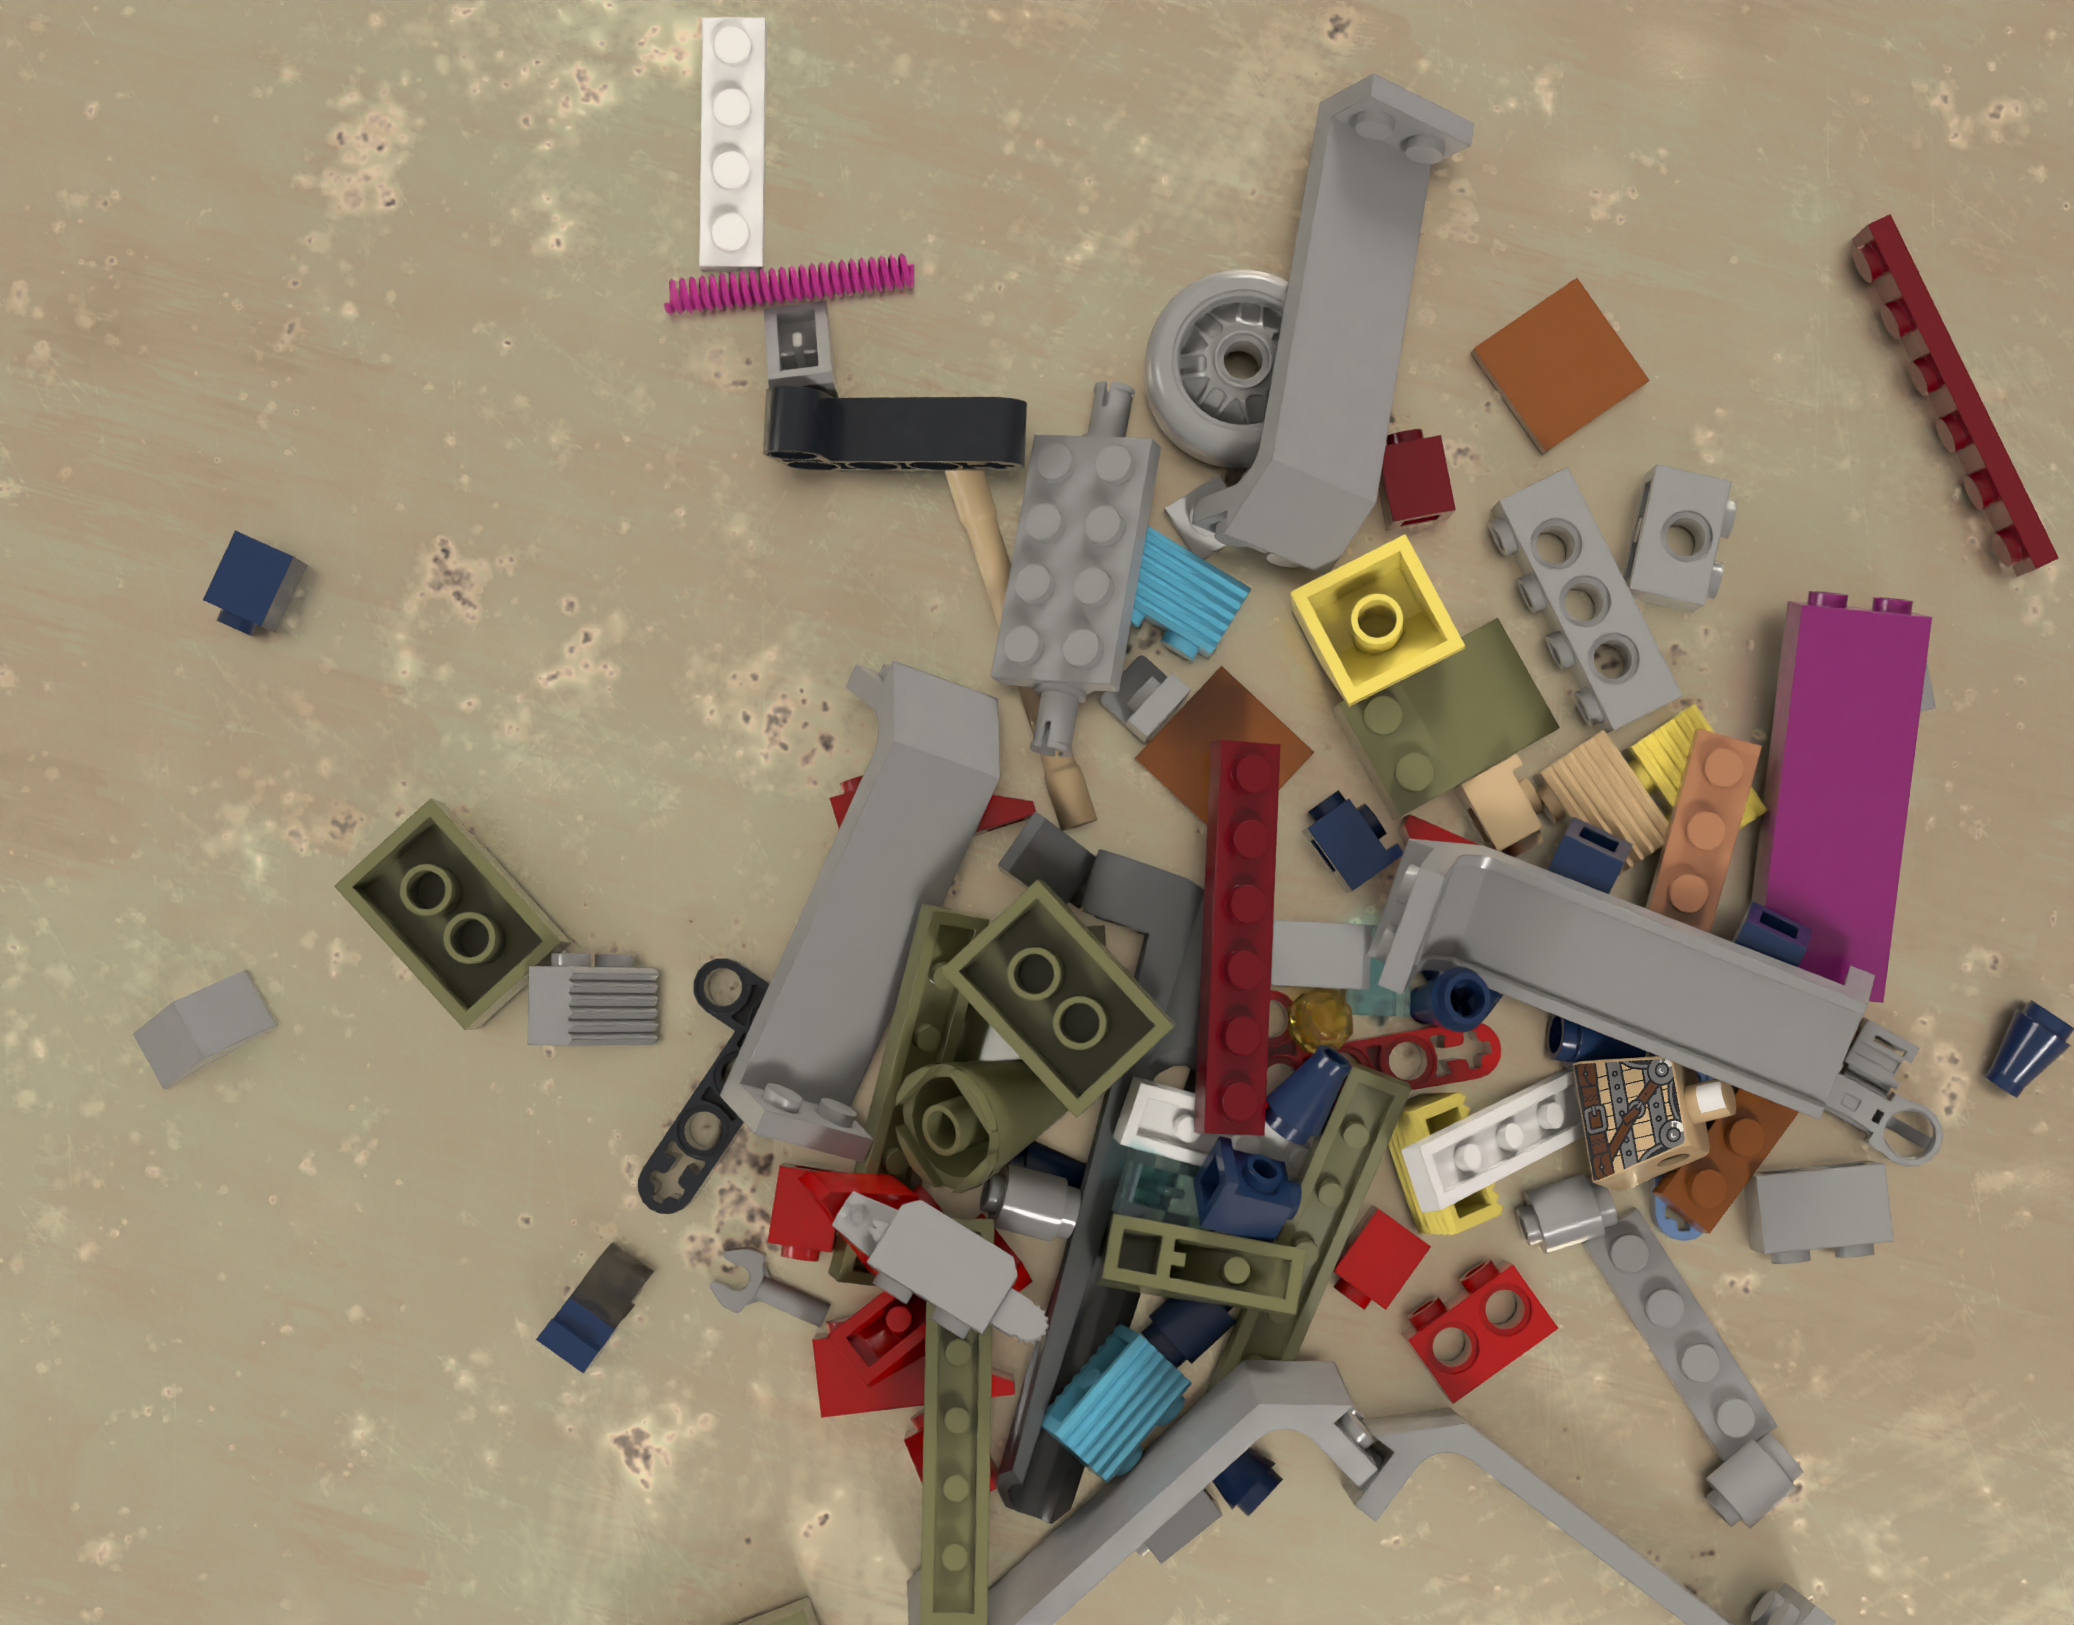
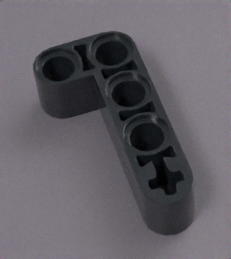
M770 387L766 389L763 454L787 467L803 470H1018L1025 468L1027 402L1006 397L833 398L821 390L808 387Z
M716 958L709 961L698 970L694 979L693 993L697 1003L706 1012L735 1032L640 1173L638 1192L641 1200L650 1210L660 1214L678 1212L689 1206L698 1197L746 1126L721 1098L720 1094L726 1082L727 1067L737 1058L771 981L737 960ZM724 968L734 971L742 983V991L739 998L728 1006L716 1003L709 993L711 977L717 971ZM699 1112L714 1114L722 1124L723 1135L715 1147H702L691 1137L690 1123L692 1118ZM676 1143L687 1156L704 1161L705 1166L700 1170L694 1162L687 1165L678 1180V1184L685 1189L684 1194L674 1193L665 1199L658 1193L662 1183L655 1176L657 1171L665 1174L674 1169L683 1157L682 1154L671 1151V1148Z

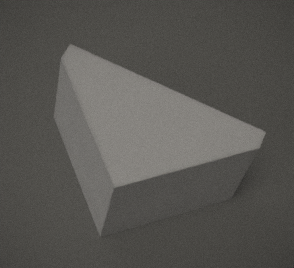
M819 301L764 308L769 388L776 386L808 387L821 390L833 398H839L827 302Z
M1273 920L1271 986L1369 990L1371 956L1367 954L1371 946L1372 925Z
M243 970L170 1003L134 1032L133 1036L163 1089H168L278 1025L247 970Z

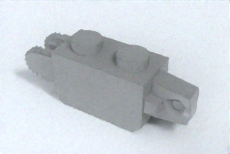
M853 1191L845 1201L832 1226L869 1257L868 1265L879 1272L873 1284L905 1304L908 1303L914 1293L936 1307L930 1316L931 1320L963 1340L970 1329L983 1336L989 1325L1010 1338L1016 1337L1018 1339L1017 1342L1023 1341L1025 1345L1028 1342L1033 1345L1034 1341H1041V1336L1046 1335L1045 1329L1049 1327L1046 1322L1049 1318L1044 1315L1045 1310H1040V1305L1034 1306L1032 1300L1012 1289L1018 1277L1013 1256L922 1200L902 1204L901 1208L896 1210Z

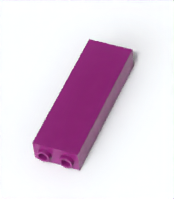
M1809 591L1807 603L1787 602L1763 801L1767 811L1761 817L1751 902L1758 903L1812 929L1807 951L1798 968L1839 984H1843L1850 966L1874 974L1875 978L1869 1002L1884 1003L1932 617L1912 612L1913 601L1873 597L1872 609L1847 606V594Z

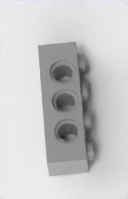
M1567 467L1499 500L1491 509L1495 518L1489 522L1491 534L1504 556L1513 554L1523 574L1522 577L1517 579L1521 595L1533 613L1541 610L1552 632L1545 636L1547 646L1561 670L1570 668L1580 688L1579 691L1574 693L1575 702L1586 723L1590 727L1598 724L1601 731L1605 730L1606 733H1609L1683 697L1569 468ZM1553 533L1564 541L1567 550L1564 562L1553 564L1541 558L1536 547L1539 534ZM1580 589L1592 597L1595 611L1591 620L1580 621L1568 613L1565 606V597L1569 590ZM1598 646H1610L1620 653L1623 660V669L1618 678H1607L1597 671L1594 665V653Z

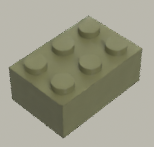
M431 798L334 885L464 1030L480 1028L526 986L529 981V966L549 965L551 963V953H562L572 944L444 802Z
M1038 879L940 970L1076 1118L1083 1114L1178 1025L1044 881Z

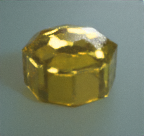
M1311 989L1302 993L1287 1009L1289 1034L1304 1052L1314 1053L1319 1045H1325L1334 1050L1340 1049L1353 1034L1352 1008L1337 990Z

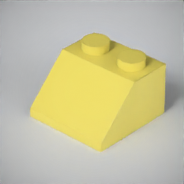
M1406 534L1290 592L1292 612L1320 665L1349 707L1465 649L1464 642Z

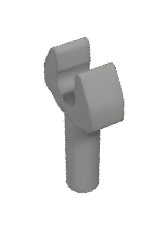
M753 1247L728 1249L724 1252L723 1257L735 1265L743 1266L748 1271L750 1279L748 1285L740 1289L719 1280H714L710 1283V1289L723 1307L735 1313H740L745 1305L761 1301L821 1328L831 1304L771 1278L765 1266L767 1257L765 1252Z

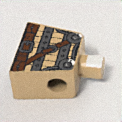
M1660 1056L1573 1063L1592 1180L1595 1184L1615 1191L1629 1189L1705 1157L1710 1151L1706 1122L1732 1116L1736 1113V1099L1731 1084L1718 1079L1698 1083L1695 1070Z

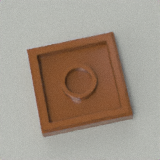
M1578 278L1569 282L1471 351V354L1542 455L1650 381Z
M1221 665L1134 760L1207 827L1211 741L1232 740L1281 744L1279 790L1313 755L1314 751Z

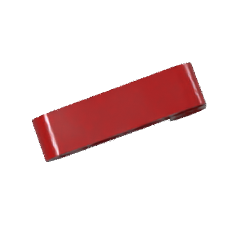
M1271 990L1270 1000L1278 1003L1283 1009L1285 1024L1277 1035L1269 1037L1267 1069L1275 1064H1285L1294 1072L1314 1054L1319 1045L1304 1046L1300 1017L1295 1003L1286 994ZM1483 1023L1468 1031L1470 1040L1481 1041L1483 1045V1053L1473 1056L1474 1066L1469 1067L1466 1059L1439 1060V1063L1444 1072L1437 1075L1438 1056L1430 1041V1037L1438 1035L1436 1048H1450L1463 1044V1033L1465 1032H1454L1433 1025L1322 1044L1334 1049L1338 1053L1351 1055L1361 1065L1408 1082L1412 1090L1482 1078L1489 1075L1497 1067L1501 1058V1043L1497 1034ZM1403 1042L1413 1044L1421 1055V1066L1418 1072L1407 1079L1397 1077L1391 1071L1389 1065V1056L1392 1050Z

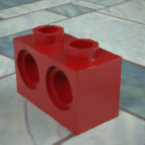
M1488 1259L1475 1266L1459 1280L1464 1289L1444 1303L1439 1296H1436L1419 1306L1407 1317L1412 1326L1401 1333L1442 1393L1453 1404L1559 1329L1515 1266L1506 1260L1501 1261L1495 1266L1493 1261ZM1497 1291H1512L1517 1301V1309L1514 1316L1502 1324L1491 1323L1486 1315L1488 1299ZM1446 1328L1461 1329L1465 1337L1463 1352L1451 1361L1438 1360L1433 1352L1435 1337Z

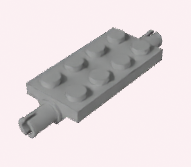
M1106 381L1095 384V395L1087 434L1082 436L1035 434L991 677L999 684L1026 686L1035 689V693L1041 697L1030 749L1035 753L1055 757V751L1057 750L1059 751V757H1070L1079 703H1084L1087 695L1093 691L1119 692L1161 451V447L1153 438L1126 437L1135 390L1124 383L1111 382L1110 391H1107L1108 384Z

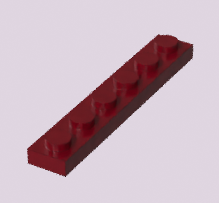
M1891 214L1868 224L1852 238L1856 246L1853 249L1855 265L1866 282L1874 283L1884 303L1880 307L1884 325L1894 339L1898 340L1901 338L1911 359L1908 363L1911 380L1922 396L1929 395L1939 416L1936 419L1938 435L1949 452L1957 453L1967 473L1963 481L1968 497L1977 509L1985 510L1995 530L1991 535V540L1997 556L2006 567H2013L2017 577L2059 559Z
M1216 740L1211 741L1194 1133L1265 1136L1281 744Z

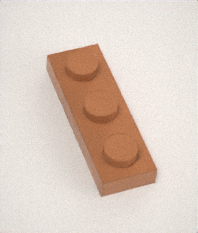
M1703 729L1695 730L1646 909L1705 932H1711L1762 746Z

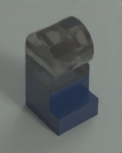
M613 1241L593 1264L580 1284L536 1340L584 1374L592 1367L635 1306L634 1302L655 1271Z

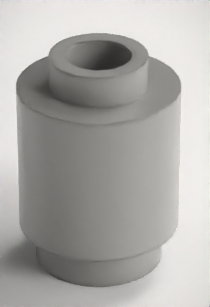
M1009 1163L1003 1166L998 1174H994L984 1182L980 1197V1210L988 1212V1219H994V1228L1045 1241H1052L1055 1236L1064 1239L1070 1237L1076 1225L1081 1204L1080 1189L1068 1186L1066 1178Z
M1584 1174L1525 1192V1206L1516 1209L1520 1228L1527 1244L1531 1246L1539 1243L1545 1254L1605 1234L1606 1227L1618 1223L1615 1205L1609 1189L1593 1183L1592 1177L1587 1179Z
M1767 1433L1758 1442L1751 1438L1706 1478L1713 1491L1705 1499L1730 1527H1733L1741 1520L1751 1529L1796 1489L1793 1482L1804 1471L1787 1450L1771 1434Z

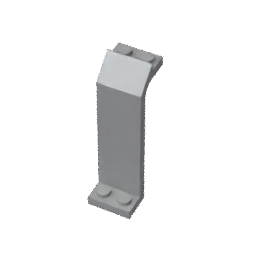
M1374 73L1324 99L1319 104L1259 451L1252 467L1241 481L1229 488L1195 501L1191 523L1215 533V539L1222 544L1234 547H1250L1267 554L1266 559L1272 564L1288 568L1303 566L1323 575L1331 572L1377 501L1431 165L1439 163L1443 159L1470 147L1474 130L1473 122Z
M892 661L891 665L883 663L880 672L856 664L848 680L846 688L868 704L877 715V743L720 1094L721 1098L756 1135L859 1162H864L874 1139L855 1121L857 1113L850 1106L896 1007L921 905L942 906L1000 779L998 698L896 661Z
M1408 839L1367 954L1385 963L1378 985L1399 994L1404 993L1414 976L1420 971L1435 970L1444 972L1454 967L1467 968L1481 977L1491 990L1819 1120L1862 1015H1864L1875 978L1874 974L1850 966L1843 984H1839L1484 845Z
M1243 1360L1143 1450L1139 1461L1129 1472L1112 1478L1109 1483L1101 1488L988 1591L987 1625H1053L1251 1445L1270 1432L1287 1429L1307 1435L1358 1487L1378 1470L1369 1446L1375 1440L1361 1423L1365 1417L1351 1400L1335 1361ZM921 1569L907 1580L909 1625H920Z
M1450 1407L1362 1420L1371 1434L1378 1439L1373 1446H1369L1378 1470L1359 1487L1350 1478L1342 1487L1353 1504L1375 1522L1419 1464L1436 1454H1459L1470 1459L1686 1625H1735ZM1787 1583L1783 1584L1778 1593L1775 1590L1769 1591L1759 1601L1751 1615V1622L1754 1625H1834L1836 1623L1834 1619Z

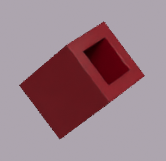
M1412 429L1387 436L1378 488L1386 531L1445 520L1456 510L1441 435L1424 438L1422 429Z

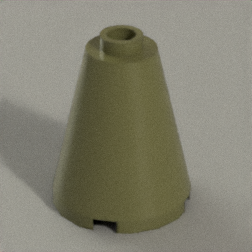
M1022 1059L933 1063L921 1067L906 1076L897 1092L895 1106L903 1104L904 1124L897 1126L896 1132L898 1142L909 1165L925 1183L934 1188L944 1185L954 1189L951 1193L962 1194L986 1182L1060 1120L1068 1109Z

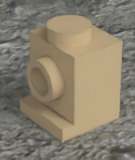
M1518 754L1503 760L1453 788L1484 846L1497 851L1506 849L1512 857H1516L1545 841L1540 832L1543 826L1537 817L1538 814L1544 812L1541 800L1526 778L1518 782L1512 772L1523 765Z

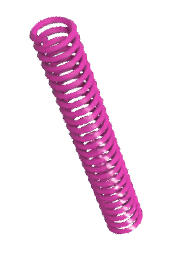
M900 253L897 266L895 256L890 254L888 257V267L885 257L881 255L878 258L877 268L876 260L871 256L868 259L867 269L866 261L861 257L858 260L857 271L856 262L851 258L848 261L847 272L846 263L841 259L838 263L837 273L836 264L831 260L828 264L827 274L826 266L821 261L818 265L817 276L816 267L811 262L808 266V277L805 266L800 264L798 267L799 283L796 269L791 265L788 269L789 284L786 270L781 266L778 270L779 285L776 271L771 267L768 271L769 286L766 272L761 268L759 270V288L755 271L751 269L749 271V289L746 275L741 270L739 272V290L736 276L731 271L729 274V291L726 277L721 272L719 275V293L716 278L711 273L709 276V294L706 279L701 275L699 277V295L695 278L693 276L689 278V296L685 279L681 277L679 279V298L675 280L671 278L669 280V303L666 302L663 305L666 313L672 316L675 309L680 315L683 314L685 308L692 314L695 307L702 313L705 306L711 312L715 305L719 310H722L725 304L729 309H732L735 303L738 307L742 308L745 301L748 306L752 307L755 300L760 306L763 305L765 299L767 303L772 305L775 298L777 302L782 304L785 297L790 303L794 300L795 296L801 302L805 295L811 301L815 294L821 300L824 293L831 299L835 291L839 297H842L844 290H846L849 296H852L854 289L861 295L864 292V286L866 291L871 294L874 291V283L876 290L880 293L884 289V282L887 290L891 292L894 288V281L897 289L901 291L904 287V280L906 286L911 290L914 286V264L907 265L905 255Z

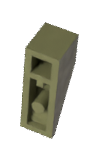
M1113 1213L1109 1217L1105 1228L1095 1284L1160 1297L1295 1316L1307 1250Z

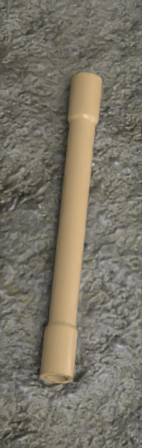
M944 471L960 522L967 530L998 628H1000L1011 563L996 520L997 510L984 471ZM1017 685L1034 736L1041 697L1035 693V689ZM1056 750L1055 757L1041 754L1040 757L1045 769V783L1060 829L1066 831L1098 820L1082 770L1076 763L1073 753L1070 757H1059V751Z

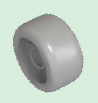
M1229 269L1214 272L1201 277L1183 288L1169 301L1158 316L1152 328L1146 349L1143 376L1145 393L1151 412L1160 428L1176 446L1190 456L1218 467L1236 469L1252 467L1262 438L1288 280L1272 273L1254 269ZM1234 351L1247 352L1257 360L1259 372L1248 379L1235 378L1226 370L1224 358Z

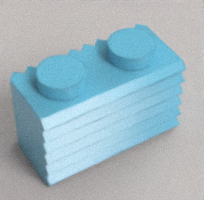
M1147 526L1130 625L1138 628L1144 619L1149 624L1165 632L1160 642L1170 650L1193 661L1197 653L1209 659L1251 588Z
M1120 1324L1115 1327L1113 1334L1106 1338L1105 1344L1098 1347L1097 1353L1089 1358L1088 1363L1081 1367L1080 1373L1073 1376L1071 1383L1064 1387L1063 1393L1056 1396L1055 1402L1047 1407L1041 1426L1090 1472L1106 1483H1109L1115 1475H1124L1137 1464L1143 1452L1141 1444L1156 1426H1164L1170 1423L1180 1413L1185 1402L1182 1395L1192 1383L1141 1334Z

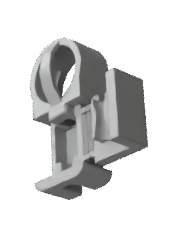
M1865 1018L1861 1024L1862 1029L1844 1059L1849 1065L1843 1075L1839 1071L1824 1109L1867 1132L1868 1134L1864 1141L1881 1151L1894 1163L1906 1167L1920 1166L1932 1160L1940 1150L1943 1141L1941 1123L1937 1116L1921 1103L1908 1100L1893 1091L1888 1099L1885 1098L1891 1087L1896 1090L1900 1082L1893 1078L1903 1060L1912 1063L1920 1048ZM1874 1038L1881 1040L1882 1042L1890 1045L1891 1047L1901 1052L1905 1050L1904 1055L1901 1056L1893 1052L1892 1050L1882 1046L1881 1044L1873 1041ZM1900 1111H1914L1922 1114L1932 1126V1138L1893 1117V1115ZM1885 1127L1925 1150L1910 1157L1898 1155L1890 1148L1884 1138Z

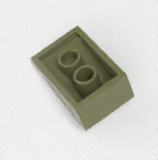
M1498 618L1462 636L1461 639L1465 644L1464 650L1350 707L1345 701H1342L1331 710L1392 820L1409 813L1560 728Z

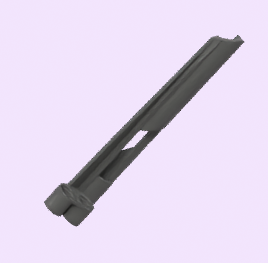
M1098 849L1080 904L1084 906L1083 912L1094 915L1097 919L1135 930L1137 933L1144 935L1134 978L1178 1025L1104 1094L1080 1187L1081 1204L1074 1230L1067 1239L1059 1273L1045 1316L1049 1318L1046 1322L1049 1327L1045 1329L1046 1335L1041 1336V1341H1036L998 1472V1493L1005 1507L1036 1517L1050 1524L1056 1522L1072 1508L1085 1466L1041 1426L1047 1407L1055 1402L1056 1396L1063 1393L1064 1387L1071 1383L1073 1376L1080 1373L1081 1367L1088 1363L1092 1355L1097 1353L1098 1347L1105 1344L1106 1338L1113 1334L1115 1327L1122 1324L1130 1328L1141 1295L1138 1292L1095 1284L1108 1219L1113 1213L1128 1216L1115 1202L1132 1148L1119 1144L1113 1138L1118 1119L1133 1076L1154 1081V1078L1159 1073L1173 1066H1187L1190 1068L1184 1090L1196 1093L1204 889L1188 878ZM1162 1156L1142 1219L1164 1223L1183 1161Z

